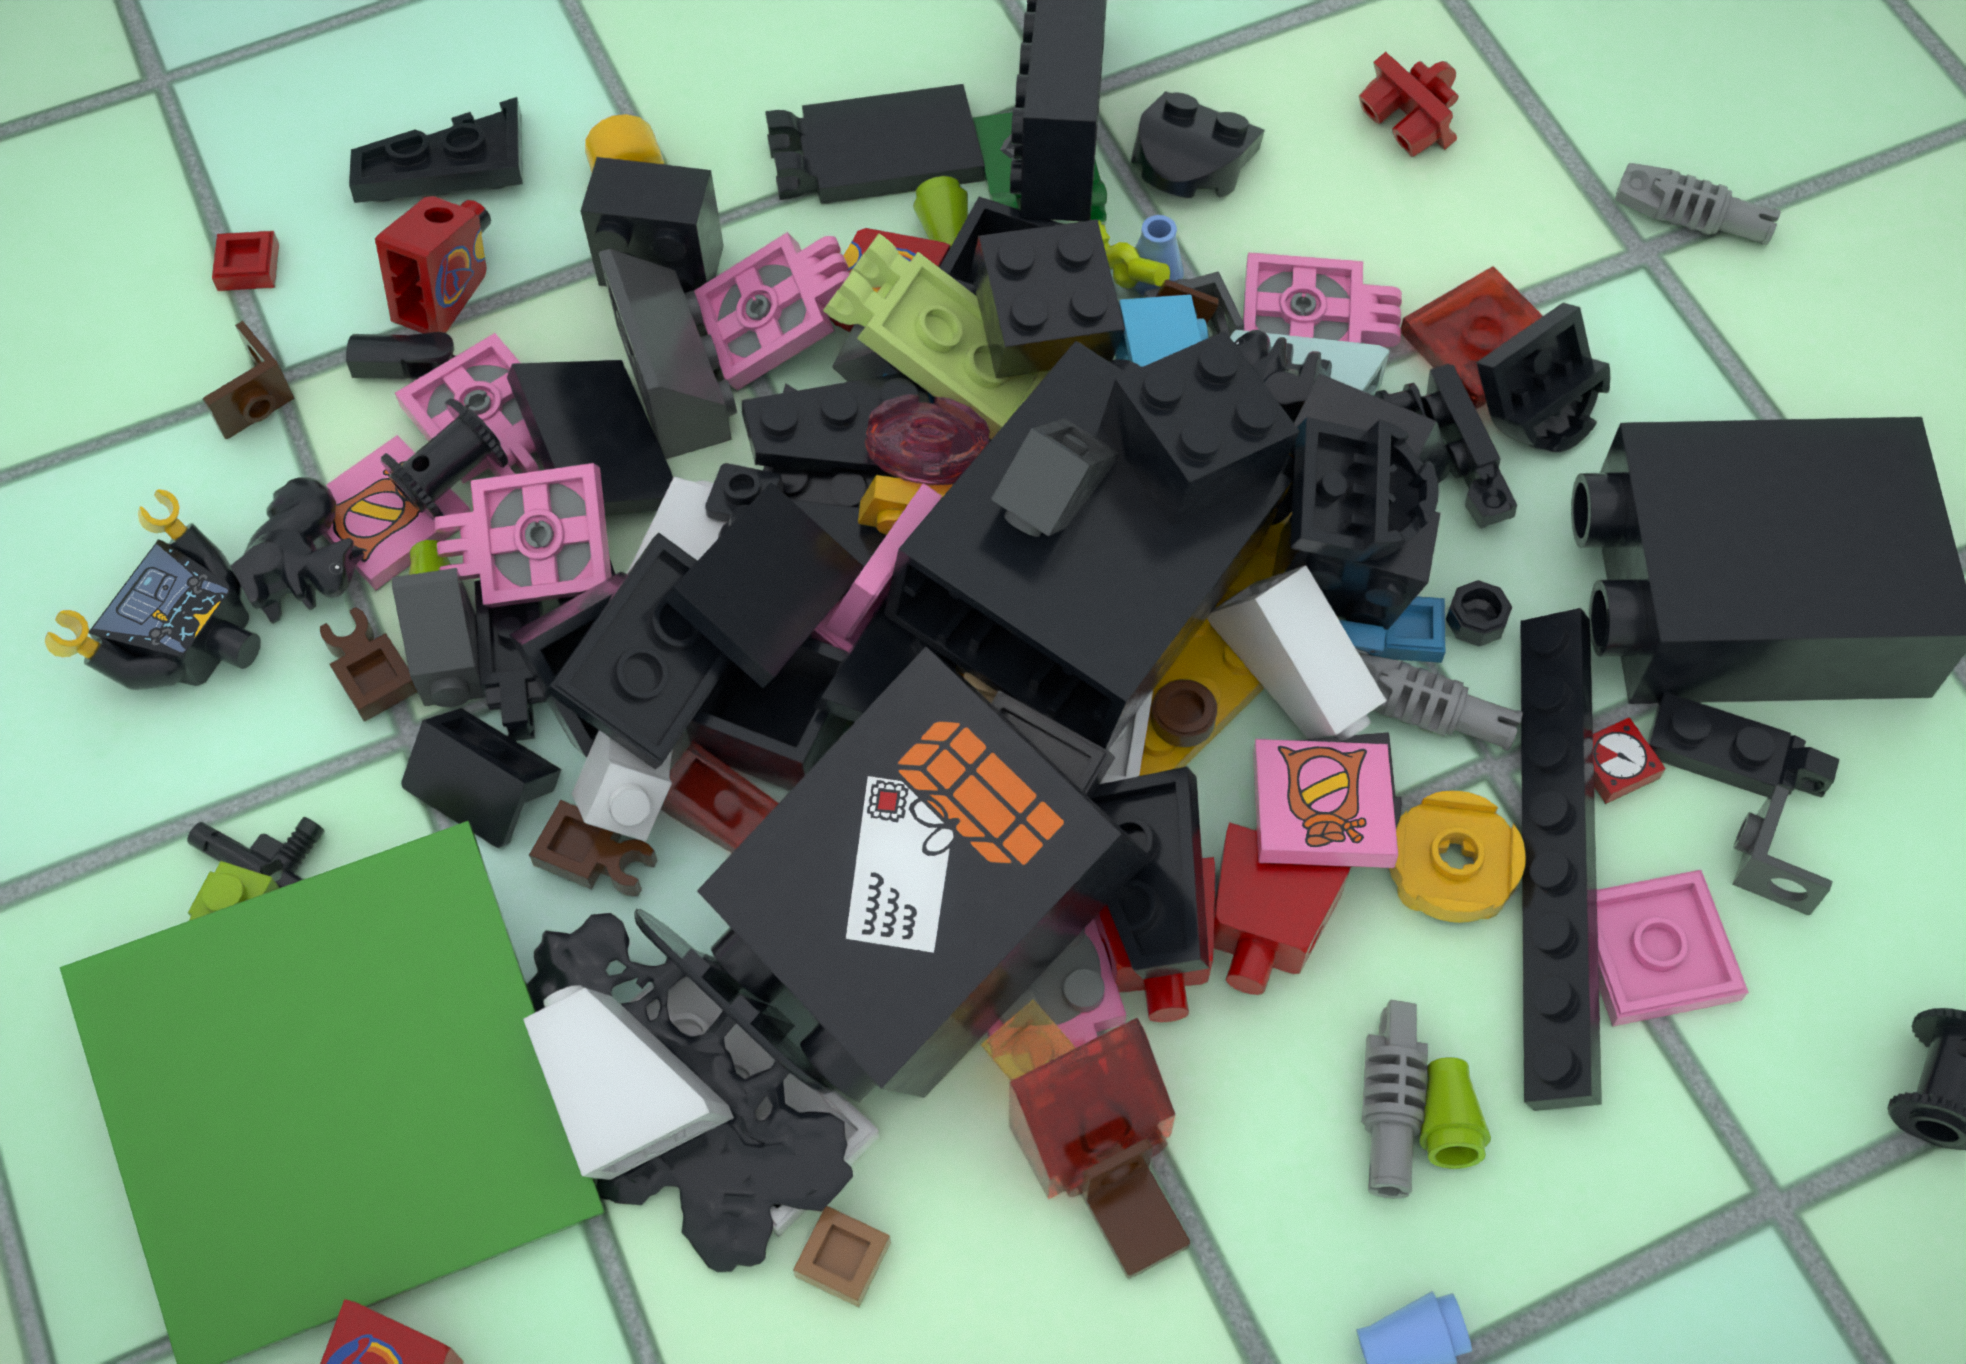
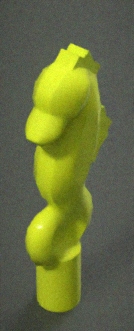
M1100 220L1098 221L1110 270L1113 269V278L1116 284L1125 289L1135 287L1138 282L1161 287L1165 280H1169L1170 268L1167 264L1141 258L1138 250L1126 242H1118L1111 246L1108 243L1110 236L1106 232L1105 226L1101 224Z

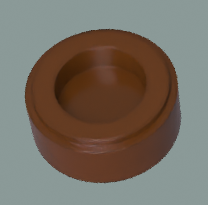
M1188 679L1171 681L1162 686L1153 699L1151 711L1153 729L1168 744L1178 747L1198 745L1211 735L1215 727L1217 716L1216 699L1212 692L1199 682Z

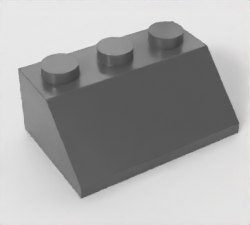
M613 249L600 251L599 256L616 326L654 434L665 459L732 440L728 416L737 414V408L727 379L717 382L713 370L720 369V363L711 335L700 337L696 326L703 324V318L695 292L693 290L683 292L676 271Z

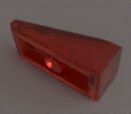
M693 741L670 770L669 778L672 784L661 810L730 853H733L779 803Z

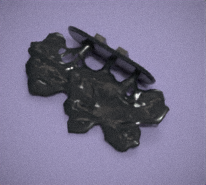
M636 908L634 911L635 923L642 933L667 957L665 964L650 966L630 961L628 955L630 939L624 923L612 913L591 914L583 925L571 934L545 930L542 934L541 943L534 950V961L538 972L527 983L536 1012L545 1008L543 1003L545 998L566 987L581 985L583 988L612 996L613 987L638 978L636 984L641 989L648 982H652L653 989L640 1000L620 1004L729 1105L734 1117L611 1180L597 1178V1188L601 1199L611 1200L618 1204L643 1205L649 1196L657 1194L664 1186L678 1187L680 1189V1203L683 1213L681 1233L689 1240L708 1268L716 1272H732L737 1265L750 1267L761 1264L766 1258L765 1250L772 1234L773 1221L769 1209L774 1204L802 1210L822 1211L853 1177L852 1167L843 1160L847 1148L845 1122L831 1113L798 1112L785 1104L784 1079L790 1073L802 1083L821 1094L834 1092L836 1090L834 1085L812 1065L803 1051L787 1037L795 1025L774 1006L744 996L739 992L743 987L720 965L715 957L695 950L667 925L646 911ZM615 960L626 966L621 974L609 976L606 972L608 965ZM686 976L723 1010L703 1035L692 1037L686 1035L669 1018L667 1008L668 990ZM658 999L660 1002L658 1017L650 1021L646 1006L653 1000ZM736 1023L776 1060L771 1068L746 1079L736 1073L731 1054L725 1048L724 1037ZM767 1095L772 1104L771 1113L765 1120H757L754 1112Z

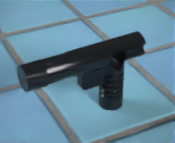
M302 817L294 828L295 832H291V837L287 838V842L281 843L263 833L248 848L206 823L199 822L189 832L187 842L219 862L223 861L267 876H271L276 871L283 869L281 878L275 881L282 888L304 880L294 873L298 869V865L302 864L301 859L306 858L305 854L310 853L309 849L314 847L313 843L318 842L325 830L311 819Z

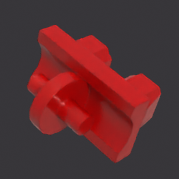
M1386 51L1373 62L1377 77L1359 94L1361 108L1366 115L1378 124H1381L1400 108L1407 116L1396 124L1392 131L1398 144L1411 157L1416 156L1434 142L1446 150L1457 140L1456 133L1449 128L1453 118V113L1449 108L1457 102L1459 95L1451 88L1456 79V70L1448 62L1440 61L1428 68L1422 61H1419L1413 65L1410 73Z

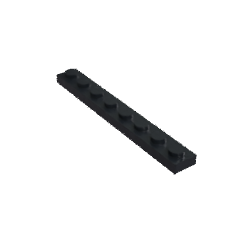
M1581 608L1520 621L1521 711L1523 712L1521 718L1522 839L1526 855L1525 868L1522 875L1524 1103L1534 1111L1602 1105L1590 619Z

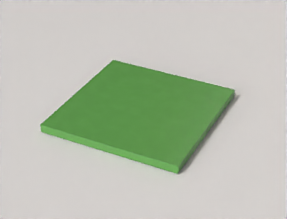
M469 821L59 967L177 1364H226L337 1320L344 1299L354 1301L368 1308L606 1214L594 1178L581 1175L523 1019L536 1013Z

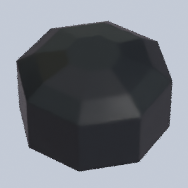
M1477 580L1456 588L1445 620L1456 639L1480 647L1501 639L1512 610V605L1500 587Z

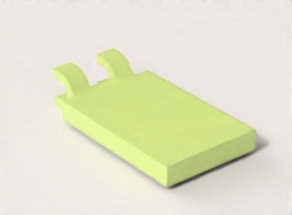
M880 233L858 260L847 279L823 310L840 323L864 326V329L857 337L858 340L991 440L1050 372L1049 370L996 378L977 296L921 253L917 252L909 262ZM872 287H873V288L881 287L878 292H875V291L872 289Z

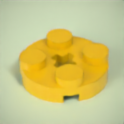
M1453 790L1441 791L1423 798L1420 805L1411 808L1408 813L1406 811L1400 817L1396 829L1398 858L1395 867L1389 868V871L1398 887L1397 892L1401 902L1409 909L1422 911L1433 918L1448 922H1472L1496 916L1515 892L1525 868V846L1522 836L1514 823L1510 828L1505 819L1496 813L1498 809L1496 805L1488 799L1473 793ZM1450 844L1461 845L1462 855L1473 858L1474 864H1464L1462 869L1453 868L1448 865V862L1443 861L1439 854L1446 853Z

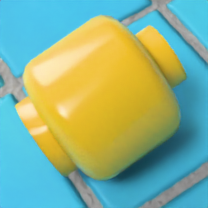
M628 114L609 116L592 127L585 139V154L591 172L593 171L596 157L664 164L662 153L650 124L638 116Z

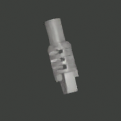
M1629 163L1627 165L1615 197L1617 202L1659 221L1666 220L1672 225L1678 226L1679 224L1685 226V229L1699 230L1701 234L1708 236L1710 234L1716 235L1718 230L1759 242L1765 246L1769 244L1775 232L1777 223L1774 222L1778 221L1781 213L1778 209L1763 207L1732 197V191L1728 190V187L1725 185H1714L1709 180L1703 179L1701 181L1696 179V176L1689 174L1685 176L1673 169Z
M1359 653L1386 699V702L1375 708L1374 711L1389 718L1399 719L1406 724L1416 725L1423 730L1433 731L1435 734L1443 737L1445 734L1451 736L1455 730L1501 746L1504 750H1510L1518 731L1516 726L1521 722L1522 711H1515L1469 695V688L1463 686L1464 682L1448 679L1444 675L1428 672L1424 668L1411 666V664L1404 661Z
M1390 1000L1387 1003V1007L1383 1008L1380 1014L1379 1035L1368 1034L1366 1037L1361 1122L1365 1125L1364 1129L1371 1134L1368 1192L1383 1198H1406L1412 1192L1414 1137L1420 1135L1421 1126L1425 1118L1428 1043L1417 1042L1416 1003Z

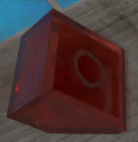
M1138 1018L1009 1082V1128L1048 1199L1066 1191L1069 1197L1081 1195L1084 1170L1146 1138L1153 1147L1151 1158L1164 1150L1168 1145L1166 1138L1171 1136L1176 1114L1147 1035Z

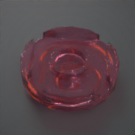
M903 395L884 401L871 412L865 437L868 454L881 469L904 481L924 483L929 486L953 485L990 442V430L986 421L970 407L950 398L935 396V402L931 404L918 403L919 395Z

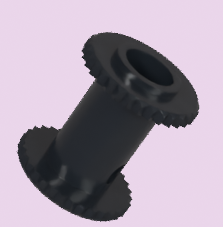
M451 398L445 402V406L454 420L406 462L400 465L388 453L381 457V463L390 474L388 477L391 482L419 512H425L432 520L435 517L444 516L434 502L487 456L502 468L508 464V457L492 430L470 408H466L459 401Z
M1953 1008L1928 1009L1918 1013L1914 1017L1911 1026L1913 1028L1912 1032L1915 1033V1037L1919 1038V1042L1924 1043L1925 1047H1929L1917 1091L1913 1093L1905 1092V1094L1899 1093L1898 1096H1893L1887 1107L1888 1114L1892 1121L1909 1135L1939 1147L1966 1150V1011Z

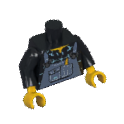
M161 489L156 490L154 496L160 504L166 506L170 516L162 520L155 519L149 515L146 509L140 506L138 519L142 527L149 532H166L172 538L169 544L159 539L156 541L90 630L84 616L72 610H63L57 614L55 621L62 627L73 631L76 639L64 640L52 632H48L45 637V645L54 656L63 658L79 653L85 657V665L131 690L174 686L177 682L198 686L206 683L221 660L238 668L246 669L255 661L261 647L260 636L244 629L248 624L249 614L240 600L242 587L226 556L193 523L185 526L177 518L180 509L178 500L172 493Z

